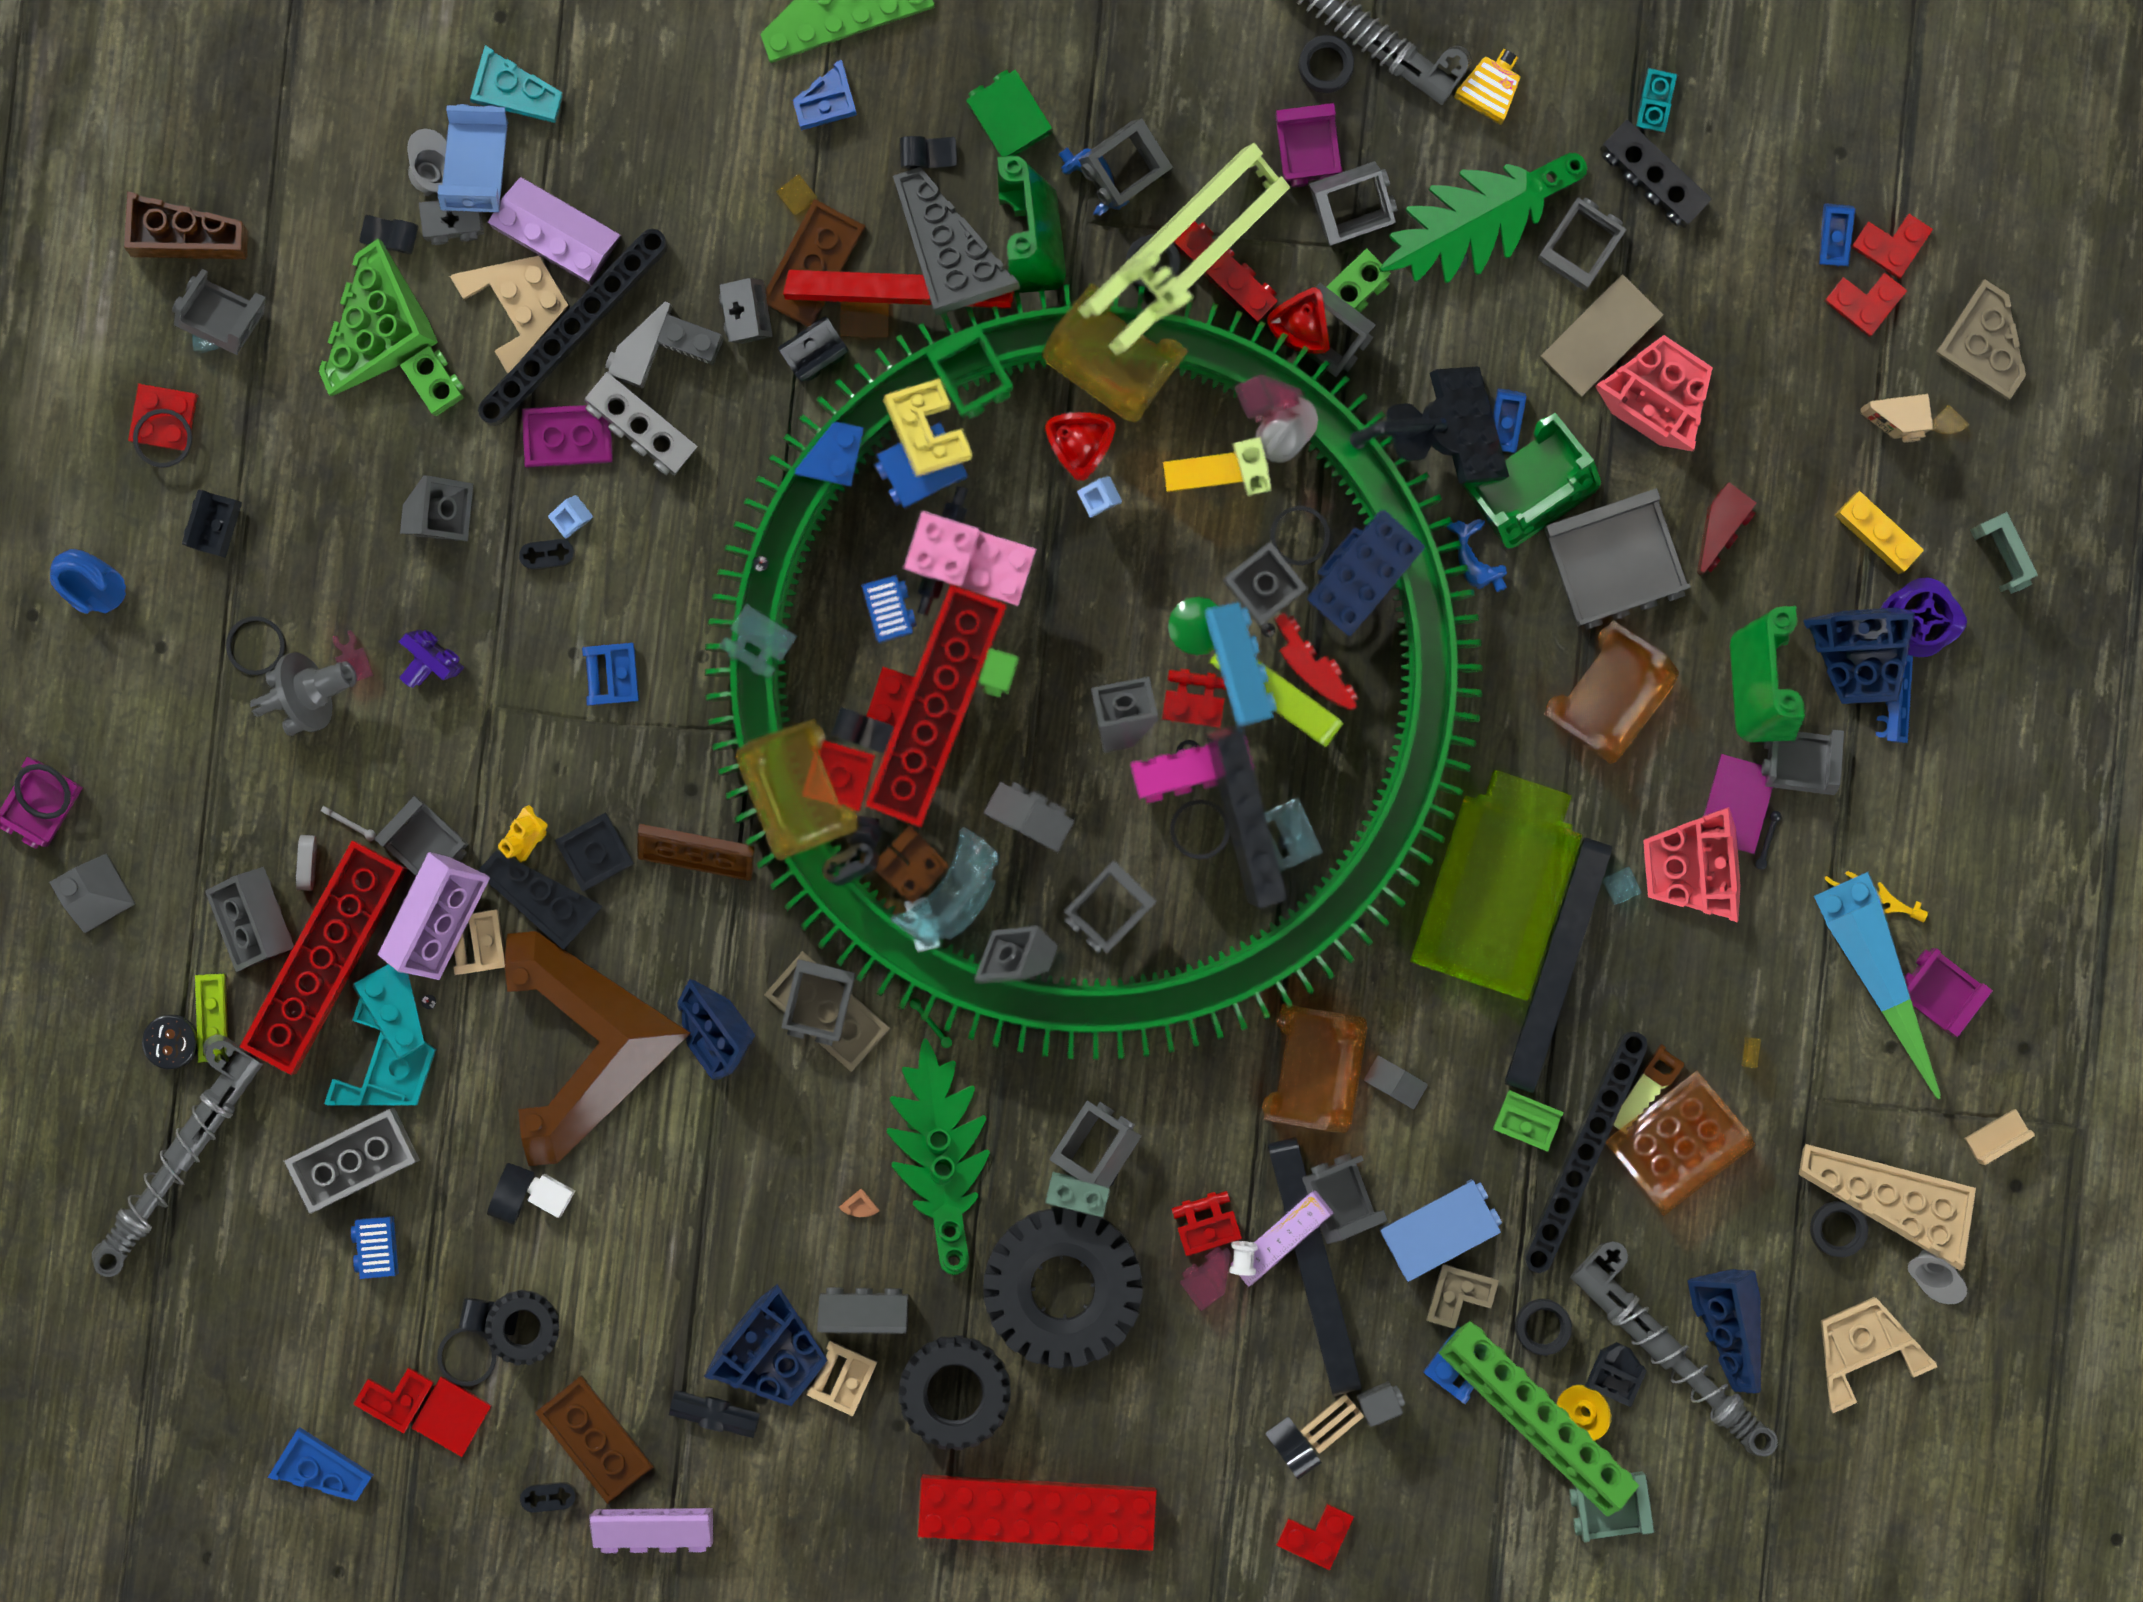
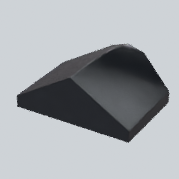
M1615 1342L1600 1350L1585 1387L1596 1390L1602 1395L1631 1407L1647 1370L1640 1364L1630 1348Z

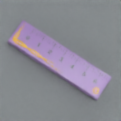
M1316 1190L1305 1197L1254 1242L1258 1245L1257 1250L1254 1251L1253 1263L1256 1274L1250 1276L1239 1275L1248 1287L1253 1285L1334 1214Z

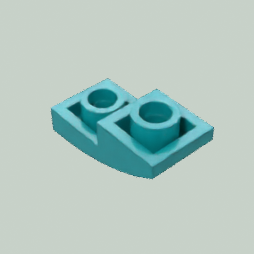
M1648 68L1638 112L1637 127L1665 132L1677 74Z

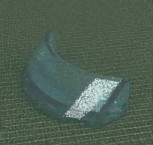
M964 827L959 831V841L953 862L938 887L920 904L904 913L893 915L890 919L891 922L924 947L934 946L936 941L945 937L952 939L965 930L984 908L993 890L995 881L991 877L993 868L999 864V854L982 838Z

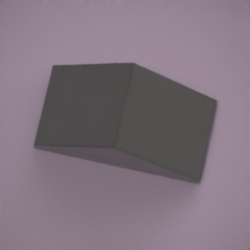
M1377 1055L1363 1081L1413 1110L1428 1086L1427 1083Z

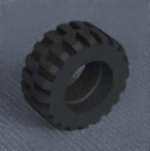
M955 1335V1337L944 1336L933 1342H928L915 1352L903 1371L898 1394L902 1409L901 1413L904 1420L910 1425L909 1428L914 1434L917 1433L922 1438V1441L927 1444L931 1443L938 1446L937 1448L944 1450L950 1448L955 1451L963 1450L970 1446L973 1448L994 1435V1432L1005 1419L1011 1397L1009 1375L1002 1360L994 1353L995 1351L989 1346L986 1347L980 1343L979 1340ZM950 1365H960L970 1369L976 1374L982 1385L983 1396L981 1404L972 1415L961 1420H949L939 1416L930 1406L927 1397V1388L932 1376L941 1368Z

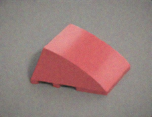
M1663 335L1627 364L1618 368L1608 378L1599 382L1595 387L1613 415L1658 445L1693 451L1696 443L1697 429L1701 421L1700 416L1703 402L1706 399L1713 367Z
M1729 807L1643 840L1649 898L1681 907L1694 908L1709 915H1719L1729 918V920L1734 922L1739 921L1741 885L1737 836Z

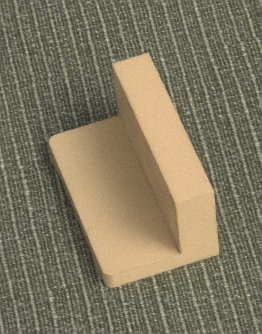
M2013 1109L1965 1137L1964 1140L1977 1162L1986 1165L2031 1139L2035 1134L2032 1130H2028L2018 1111Z

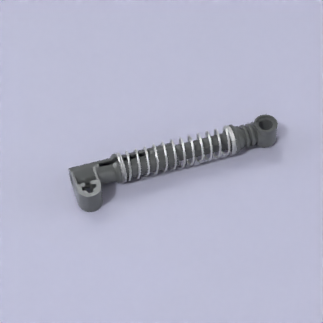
M1299 0L1298 5H1300L1303 2V0ZM1308 0L1311 3L1307 8V12L1314 5L1320 10L1316 18H1319L1323 12L1326 13L1329 17L1325 25H1328L1334 19L1338 22L1334 32L1337 30L1343 32V39L1347 36L1353 40L1352 45L1359 44L1363 47L1362 52L1367 50L1372 54L1371 59L1374 57L1378 58L1381 61L1380 65L1386 64L1390 67L1389 72L1391 74L1402 76L1441 106L1449 98L1472 64L1470 52L1462 46L1449 48L1433 64L1418 52L1417 46L1413 43L1411 44V42L1407 43V38L1401 40L1398 38V32L1391 33L1389 31V25L1383 27L1379 24L1380 18L1374 20L1370 17V11L1364 13L1361 10V4L1351 7L1353 0H1346L1343 3L1341 0ZM1458 55L1461 58L1459 63L1462 67L1457 66L1451 71L1458 77L1455 80L1441 70L1439 66L1441 64L1443 67L1448 68L1452 64V60L1449 57L1454 58Z

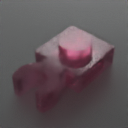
M347 631L350 640L345 645L340 643L338 636H333L334 645L343 653V655L335 657L336 662L347 661L350 663L356 673V682L374 676L365 649H355L357 638L353 631Z

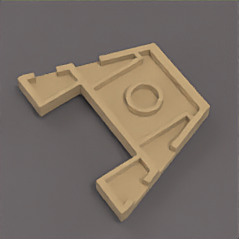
M539 255L456 273L450 276L464 300L491 285L518 330L520 336L495 350L507 373L519 363L570 307Z
M1876 1297L1821 1320L1829 1407L1832 1413L1857 1403L1845 1374L1900 1350L1913 1378L1937 1367L1934 1360L1927 1355Z

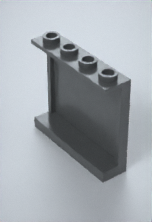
M1657 488L1544 527L1577 627L1585 625L1586 630L1602 625L1603 618L1613 616V619L1617 620L1631 615L1629 609L1640 606L1641 611L1658 606L1657 600L1668 597L1670 602L1686 596L1684 591L1691 588L1690 583L1687 584L1662 513Z

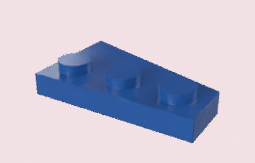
M300 1427L295 1432L268 1478L292 1482L296 1486H307L321 1490L323 1493L357 1501L374 1474Z

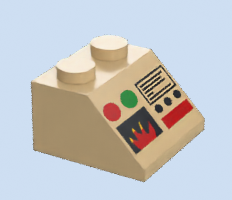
M1928 394L1870 401L1861 407L1862 415L1892 438H1902L1903 443L1919 441L1920 438L1925 437V433L1933 429Z

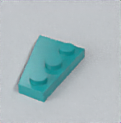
M485 45L470 97L471 103L483 106L505 107V110L508 112L556 123L563 97L562 92L535 75H530L520 69L515 63L509 59L502 58Z

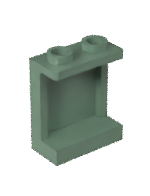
M2008 512L1970 529L1975 540L1991 533L2013 578L2012 581L1999 586L2001 592L2009 589L2012 594L2032 585L2030 579L2038 576Z
M1053 1171L1046 1203L1103 1217L1109 1188L1083 1182L1074 1176Z
M1643 1471L1630 1473L1640 1486L1621 1510L1608 1517L1573 1484L1574 1489H1569L1571 1506L1577 1507L1578 1518H1573L1576 1536L1581 1535L1583 1542H1590V1539L1639 1532L1642 1534L1654 1533L1646 1474Z

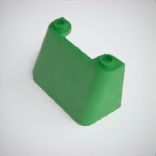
M1018 156L997 157L999 205L1009 204L1014 209L1015 217L1028 216L1029 232L1014 234L1010 237L1007 244L1008 273L1014 276L1020 286V289L1014 291H1019V293L1039 292L1038 287H1044V291L1059 289L1065 283L1066 267L1056 190L1024 159Z
M1556 413L1539 420L1534 430L1535 440L1505 460L1509 477L1499 481L1462 484L1506 548L1511 549L1520 545L1589 498L1601 485V479L1594 460Z
M1796 606L1774 608L1736 631L1730 640L1735 729L1737 735L1744 741H1795L1803 722L1804 705L1802 697L1794 690H1779L1776 650L1781 645H1788L1789 634L1796 627Z

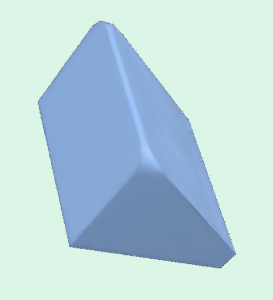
M1109 476L1100 478L1077 491L1090 518L1122 502Z
M576 495L563 501L548 515L565 539L593 518L592 514Z

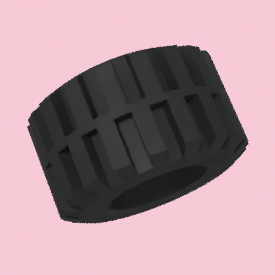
M518 1290L507 1293L495 1302L488 1313L485 1326L488 1344L493 1352L501 1357L503 1361L514 1363V1365H530L544 1359L552 1351L558 1339L559 1320L555 1308L544 1296L537 1294V1292ZM519 1310L533 1313L540 1323V1331L537 1338L526 1345L513 1343L505 1333L507 1318Z

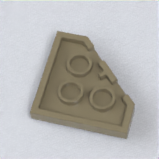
M1984 279L1935 353L2009 401L2025 378L2026 371L2021 359L2020 343L2016 325L2013 322L2009 294Z

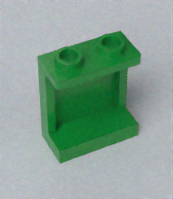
M1016 69L1010 73L1008 70L999 73L993 78L994 83L986 88L981 85L968 94L970 98L966 99L967 106L974 113L997 150L999 157L1017 156L1053 133L1051 125Z

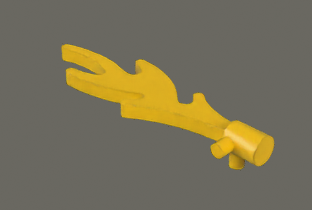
M1849 871L1845 872V874L1850 878L1858 876ZM1825 876L1824 878L1828 883H1830L1833 886H1837L1840 884L1833 881L1828 876ZM1881 882L1877 883L1882 904L1890 903V907L1884 909L1885 913L1904 912L1910 914V917L1925 922L1928 912L1920 909L1922 903L1916 901L1912 909L1892 896Z

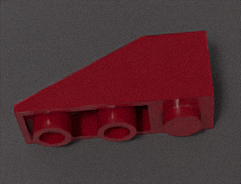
M1729 482L1724 485L1707 508L1697 573L1700 575L1705 573L1706 570L1710 573L1714 570L1721 560L1717 555L1723 547L1729 549L1738 538L1735 531L1741 524L1746 526L1756 514L1752 510L1756 502Z

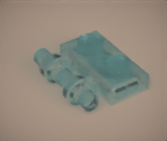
M746 604L730 628L740 635L736 642H733L725 637L720 647L729 653L728 656L732 659L737 660L738 658L750 666V670L755 674L761 673L770 679L776 669L767 664V660L772 656L781 662L797 637ZM748 641L762 649L758 657L744 649Z

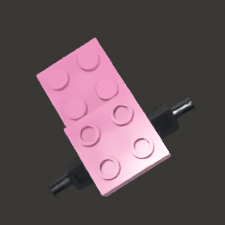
M956 486L952 503L945 504L942 517L923 511L921 513L904 567L905 570L923 576L918 589V594L922 595L916 612L918 614L929 616L933 599L938 600L940 598L944 584H953L971 592L1016 606L1019 605L1036 549L983 533L977 528L964 525L963 522L967 513V508L963 507L968 492L966 488Z

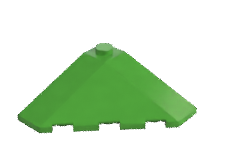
M380 239L375 240L356 253L352 265L358 268L353 284L346 283L340 304L345 306L340 323L334 321L328 343L333 345L328 362L322 361L319 368V373L330 396L341 393L397 367L426 347H432L438 343L428 318Z

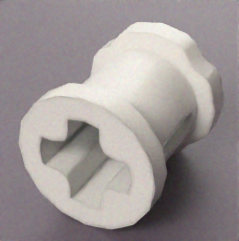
M1247 1241L1232 1242L1234 1259L1233 1266L1230 1267V1273L1244 1276L1255 1275L1256 1269L1253 1268L1254 1251L1257 1250L1258 1245Z

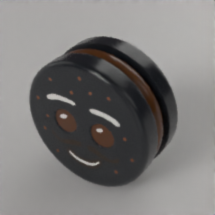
M165 1015L154 1019L146 1027L142 1038L145 1056L152 1064L163 1069H177L186 1066L198 1053L196 1027L190 1020L179 1015Z

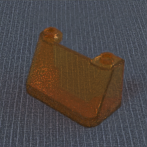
M1614 620L1600 632L1598 641L1602 652L1568 697L1564 694L1558 697L1554 696L1548 702L1544 715L1550 721L1609 764L1615 763L1622 756L1674 686L1679 675L1677 667L1666 654Z
M1282 1004V1009L1277 1016V1025L1283 1034H1287L1280 1081L1278 1092H1272L1264 1099L1263 1120L1346 1133L1350 1129L1353 1120L1367 1034L1366 1019L1364 1017L1298 1006L1287 1008L1285 1004Z

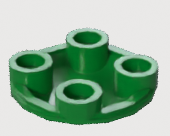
M1203 597L1187 598L1177 604L1170 614L1168 623L1170 638L1174 645L1183 652L1196 656L1208 654L1215 650L1204 614L1205 610L1219 607V605Z

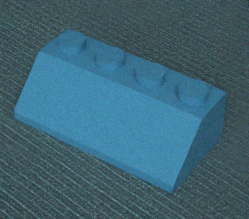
M1237 602L1205 610L1204 615L1237 727L1272 718L1271 711L1276 710V705L1272 693L1266 694L1263 683L1268 681L1264 665H1258L1255 654L1260 653L1255 636L1249 637L1246 627L1251 624L1247 607L1241 609L1240 603Z

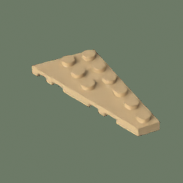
M1807 1144L1804 1146L1799 1169L1800 1176L1936 1257L1947 1261L1961 1271L1963 1269L1976 1188Z

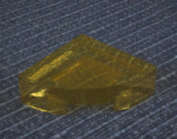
M1948 404L1932 420V431L1940 434H1954L1962 431L1970 424Z

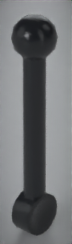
M1773 811L1770 815L1772 821L1760 858L1755 861V866L1758 869L1762 870L1767 866L1765 859L1777 822L1782 818L1779 811Z

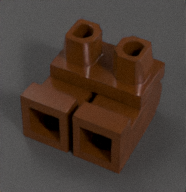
M909 826L891 845L910 864L907 865L891 848H888L878 858V864L874 870L913 904L949 865Z

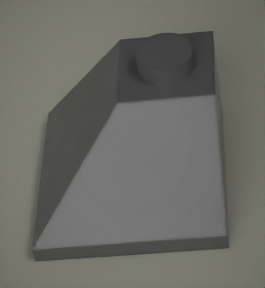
M423 475L403 504L400 534L468 541L473 483Z
M1149 677L1091 688L1104 753L1134 747L1159 720Z
M108 854L81 864L49 882L64 909L84 933L136 904Z
M1038 926L994 930L988 941L975 981L977 983L1021 980L1049 971L1058 945Z

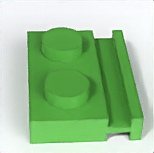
M1508 1090L1493 1130L1548 1152L1564 1112Z

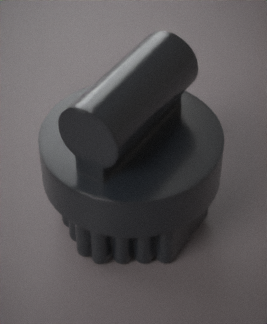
M854 815L853 820L848 826V843L852 847L863 843L874 849L881 836L880 819Z

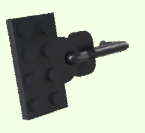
M1479 366L1436 369L1430 372L1436 400L1426 406L1423 414L1410 403L1395 404L1387 410V421H1378L1359 432L1352 433L1350 436L1351 445L1354 448L1361 449L1366 445V442L1378 436L1391 435L1396 453L1406 461H1418L1426 458L1432 446L1441 454L1452 456L1459 484L1499 481L1509 477Z

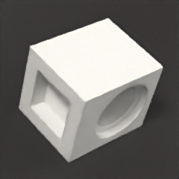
M543 1174L540 1179L535 1177L527 1190L531 1194L528 1201L559 1218L564 1213L575 1190Z

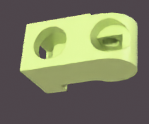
M1260 437L1233 443L1234 453L1247 495L1252 496L1271 491L1267 463Z

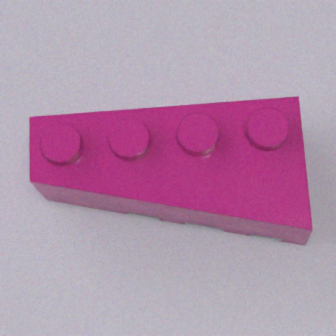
M1208 744L1204 747L1186 749L1173 755L1168 754L1154 757L1145 762H1133L1130 765L1139 800L1145 798L1146 804L1163 800L1162 794L1174 791L1175 796L1191 793V786L1203 784L1204 789L1218 786Z

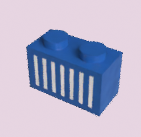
M892 576L862 585L879 644L913 635L912 627L917 626L913 610H906L903 599L909 598L904 581L898 582L897 576Z
M394 1216L355 1220V1226H351L352 1243H357L358 1255L353 1257L355 1273L359 1272L360 1279L398 1275Z

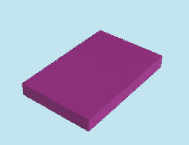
M587 405L522 409L525 467L613 463L611 430L608 428L610 423L602 416L599 420L592 416L585 409Z
M1720 754L1703 817L1729 807L1736 827L1738 850L1754 854L1773 787H1765L1766 776L1761 775L1762 765Z

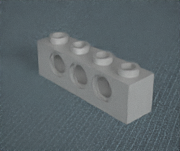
M608 372L605 373L584 399V402L587 404L585 409L598 420L602 416L610 423L608 428L620 438L625 435L633 442L630 446L641 456L644 457L648 454L655 460L653 465L665 475L670 472L674 476L698 447ZM613 400H618L623 403L624 412L620 415H614L609 412L608 404ZM635 419H642L647 425V430L644 433L637 434L632 431L631 422ZM662 437L667 439L670 445L669 450L666 452L656 451L653 446V441L656 438Z

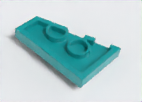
M388 964L353 984L354 990L398 1060L424 1046L408 973L399 972Z

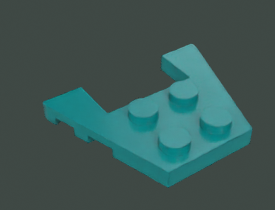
M359 998L352 1021L379 1030ZM380 1032L362 1088L332 1079L324 1104L418 1105L436 1049L424 1041V1046L398 1060Z

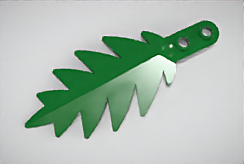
M1568 153L1530 173L1521 167L1506 164L1503 170L1510 177L1487 171L1461 170L1459 175L1478 192L1451 186H1430L1429 191L1451 210L1434 206H1408L1406 212L1425 229H1409L1391 233L1389 237L1400 248L1381 265L1379 270L1387 272L1411 266L1413 281L1417 282L1431 268L1440 254L1444 281L1449 283L1458 271L1470 242L1475 274H1481L1494 248L1499 227L1504 257L1509 258L1523 233L1529 210L1533 224H1537L1543 212L1544 198L1581 180L1586 175L1587 164L1585 159L1577 153ZM1570 162L1577 166V171L1570 167ZM1547 174H1549L1550 176H1552V178H1553V180H1554L1553 183H1551V182H1549V181L1547 180V178H1546V175H1547Z
M924 1038L919 1053L918 1069L902 1067V1074L909 1088L919 1101L896 1096L890 1097V1102L895 1110L918 1133L894 1128H887L886 1133L907 1156L922 1166L892 1162L891 1164L897 1175L914 1192L926 1200H914L913 1206L925 1216L933 1218L941 1268L947 1274L958 1275L963 1273L969 1264L962 1214L969 1210L978 1198L977 1192L964 1197L963 1195L979 1176L989 1157L990 1151L986 1149L962 1162L959 1161L977 1139L986 1121V1116L982 1115L954 1129L966 1112L975 1087L973 1085L946 1098L953 1080L956 1062L952 1060L939 1066L932 1046L928 1039ZM952 1228L955 1231V1235L947 1237L944 1230ZM955 1256L959 1259V1264L953 1266L949 1263L948 1259Z

